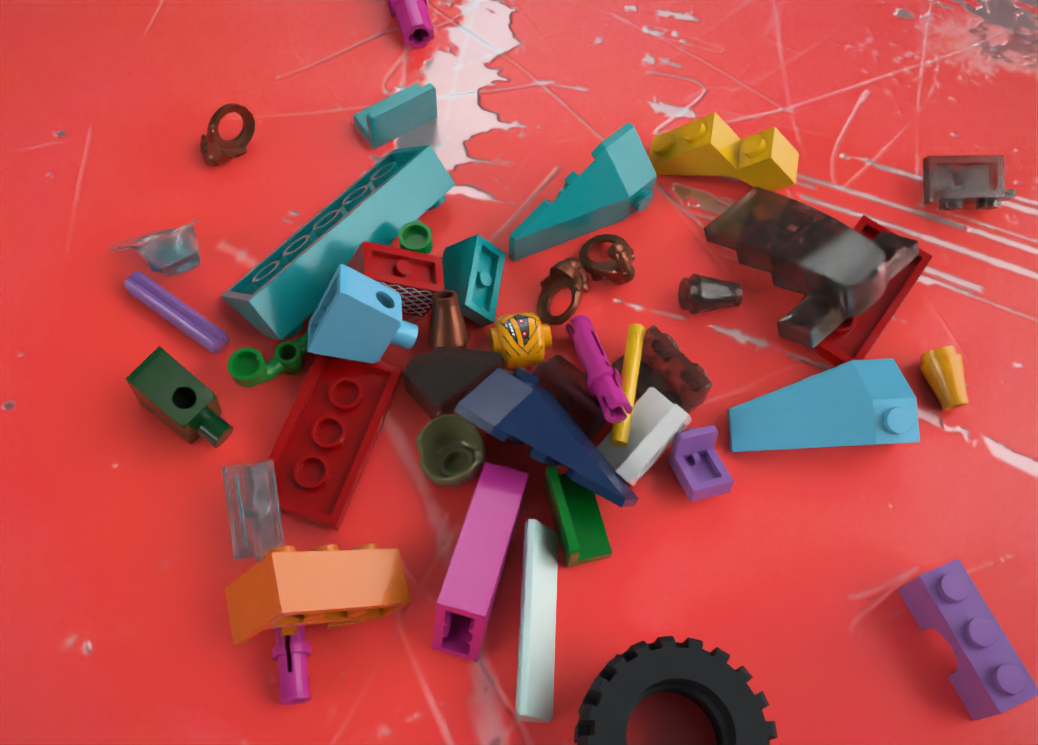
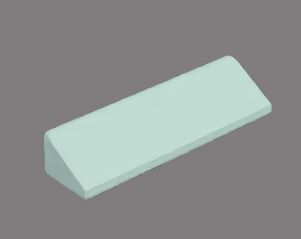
M528 519L525 522L523 534L515 718H517V721L548 723L553 718L558 535L555 531L535 519Z

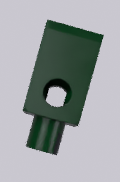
M160 346L125 378L140 405L188 443H194L201 436L213 447L217 448L233 432L234 427L220 417L222 410L217 396Z

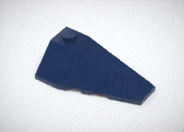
M517 366L515 371L498 367L456 406L454 412L503 442L508 439L519 445L527 444L531 446L529 449L530 457L540 463H546L559 469L562 465L569 467L566 475L571 480L621 508L633 507L637 503L639 498L620 475L615 472V469L549 391L537 385L541 378L520 366Z

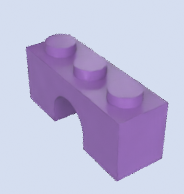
M959 558L921 574L897 589L921 631L929 628L934 629L950 645L956 658L957 669L956 672L947 676L973 721L1002 714L1038 696L1037 685Z

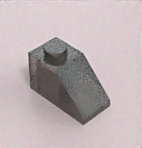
M437 346L429 353H420L409 361L406 369L403 370L405 390L431 420L443 414L455 413L456 406L498 367L503 368L504 358L499 352Z

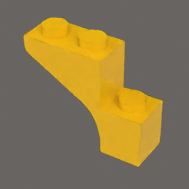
M714 112L652 139L649 159L657 175L729 176L748 183L761 195L796 184L799 153L776 127L740 139L720 116Z

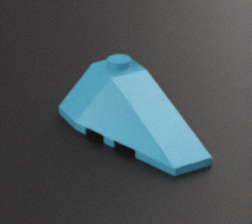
M893 358L851 360L727 409L730 452L920 442L916 396Z

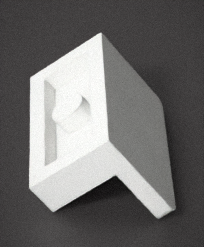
M650 387L634 404L628 446L620 448L611 445V431L597 446V449L616 470L617 474L626 482L635 486L671 445L675 435L682 432L692 419L676 403L673 404L654 387Z

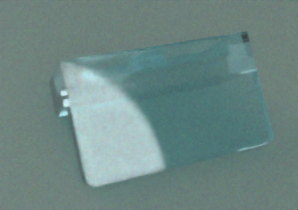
M273 459L221 467L234 559L255 557L258 563L265 558V553L268 550L285 546Z

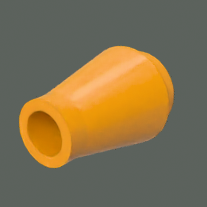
M953 345L936 348L921 354L922 365L919 366V369L940 401L943 411L969 404L966 395L962 354H957Z

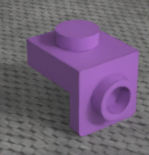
M714 425L689 428L677 433L674 437L668 463L690 502L730 493L734 480L714 449L719 434Z

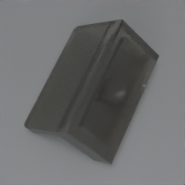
M555 355L539 362L533 371L535 375L541 378L537 385L554 396L593 443L607 421L597 397L590 393L586 385L587 374L560 355Z

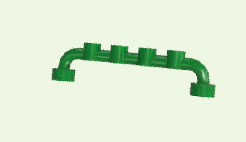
M418 221L409 222L402 226L398 234L400 249L429 254L433 247L431 229L426 224ZM308 331L294 342L284 341L275 348V356L266 363L262 354L254 348L246 347L236 350L229 357L227 363L232 379L239 386L253 387L272 380L282 372L287 375L299 373L304 367L303 356L308 353ZM289 356H294L290 360H285Z

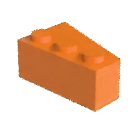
M375 543L360 545L352 550H339L338 545L334 544L319 546L311 551H296L294 546L276 547L268 550L265 553V558L225 587L234 646L250 643V638L263 630L280 628L281 637L296 635L298 633L297 626L326 623V628L330 629L385 619L411 603L399 548L379 549L378 544Z

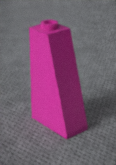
M484 463L436 603L432 640L433 650L474 662L478 661L524 500L529 473L518 471L507 465Z

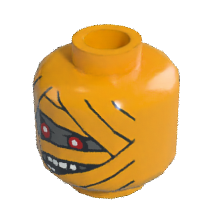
M528 311L501 315L497 318L495 327L489 328V342L493 360H500V363L506 369H515L517 366L529 367L539 365L544 359L545 349L552 348L549 324H541L539 317L534 312Z

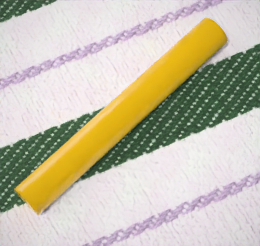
M630 324L628 328L621 371V387L632 407L631 414L625 412L627 415L625 420L613 423L610 439L611 445L620 448L628 446L645 335V327L641 324Z

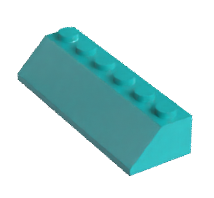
M430 145L393 149L226 290L221 297L264 336L280 341L282 339H289L303 328L304 323L302 321L313 311L315 312L339 265H347L363 241L392 247L390 243L398 237L402 226L413 221L420 222L418 218L427 210H433L440 206L447 198L445 194L456 184Z

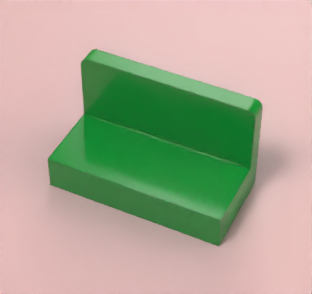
M553 466L546 467L543 485L566 567L569 568L611 557L612 550L595 493L571 480L566 473L558 475L557 468Z

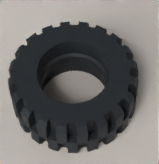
M673 636L658 637L653 643L647 644L643 640L631 645L626 652L621 655L617 654L606 664L592 682L582 700L578 711L580 713L578 724L575 726L574 743H577V745H627V725L633 710L644 698L663 691L678 693L696 703L710 720L715 732L717 745H770V740L778 738L775 721L766 722L762 709L770 705L763 691L754 694L747 682L753 676L743 665L735 670L727 664L730 658L728 653L718 647L711 652L702 649L703 641L687 637L683 643L675 642Z

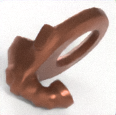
M237 103L225 104L212 115L208 124L207 134H202L200 137V152L206 165L218 166L220 163L229 162L233 158L248 152L246 146L251 141L255 132V120L253 114L245 106ZM228 113H238L243 121L240 134L232 140H223L218 132L220 120Z
M602 234L589 239L582 245L579 252V260L584 270L591 274L593 281L597 282L608 279L617 284H625L632 281L635 277V268L632 266V261L635 259L634 251L623 238L612 234ZM604 242L613 243L607 251V255L611 260L595 262L589 258V251L595 245Z
M574 257L557 262L550 268V275L540 282L542 290L538 298L537 312L544 323L555 326L569 320L579 306L582 292L588 293L590 290L587 272L583 269L580 260ZM569 288L572 293L569 307L561 315L552 316L550 305L553 297L560 290Z

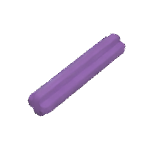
M132 272L130 277L125 279L124 287L127 288L129 294L211 353H219L227 345L229 338L225 331L142 272Z

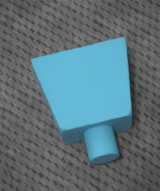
M340 264L309 321L307 352L373 364L379 362L390 343L411 349L417 339L418 326L402 320V300L398 292L346 265Z

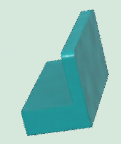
M415 83L353 114L354 124L375 150L437 117L436 88L432 83L422 87Z
M477 234L446 247L443 252L442 264L444 290L457 292L462 315L484 327L493 324L495 320L506 253Z

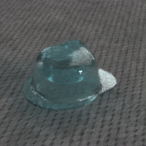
M200 218L183 226L149 231L125 238L110 245L109 249L113 251L134 249L153 272L169 276L179 275L200 264V245L194 228V224L199 222Z

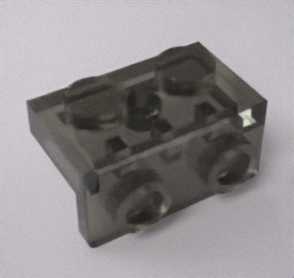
M950 155L923 158V204H938L939 210H957L964 208V204H976V210H991L1001 208V202L1016 198V189H1005L1004 155Z
M652 325L646 330L635 398L639 400L648 388L654 387L673 404L676 403L685 412L690 414L704 403L713 385L706 371L699 364L692 363L679 350V346L673 337L667 333H662L655 325ZM624 355L611 365L613 369L616 368L620 376Z

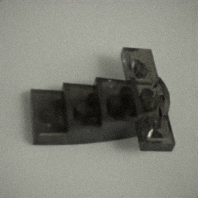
M759 187L752 189L704 227L706 240L736 250L740 264L771 273L773 285L776 287L807 295L805 299L776 324L779 336L810 349H814L847 318H852L874 305L884 294L888 281L919 255L918 241L882 231L870 241L851 227L822 211Z

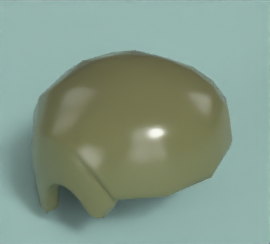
M443 414L429 421L416 439L420 468L425 476L431 479L432 483L440 487H458L475 479L485 462V445L475 424L459 414Z

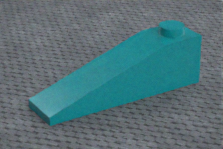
M627 122L601 142L591 152V156L595 160L580 175L572 171L564 179L565 185L559 191L557 198L553 202L549 199L544 200L510 234L508 255L510 259L517 261L621 222L636 210L642 212L650 205L655 196L653 189L657 174L635 126Z

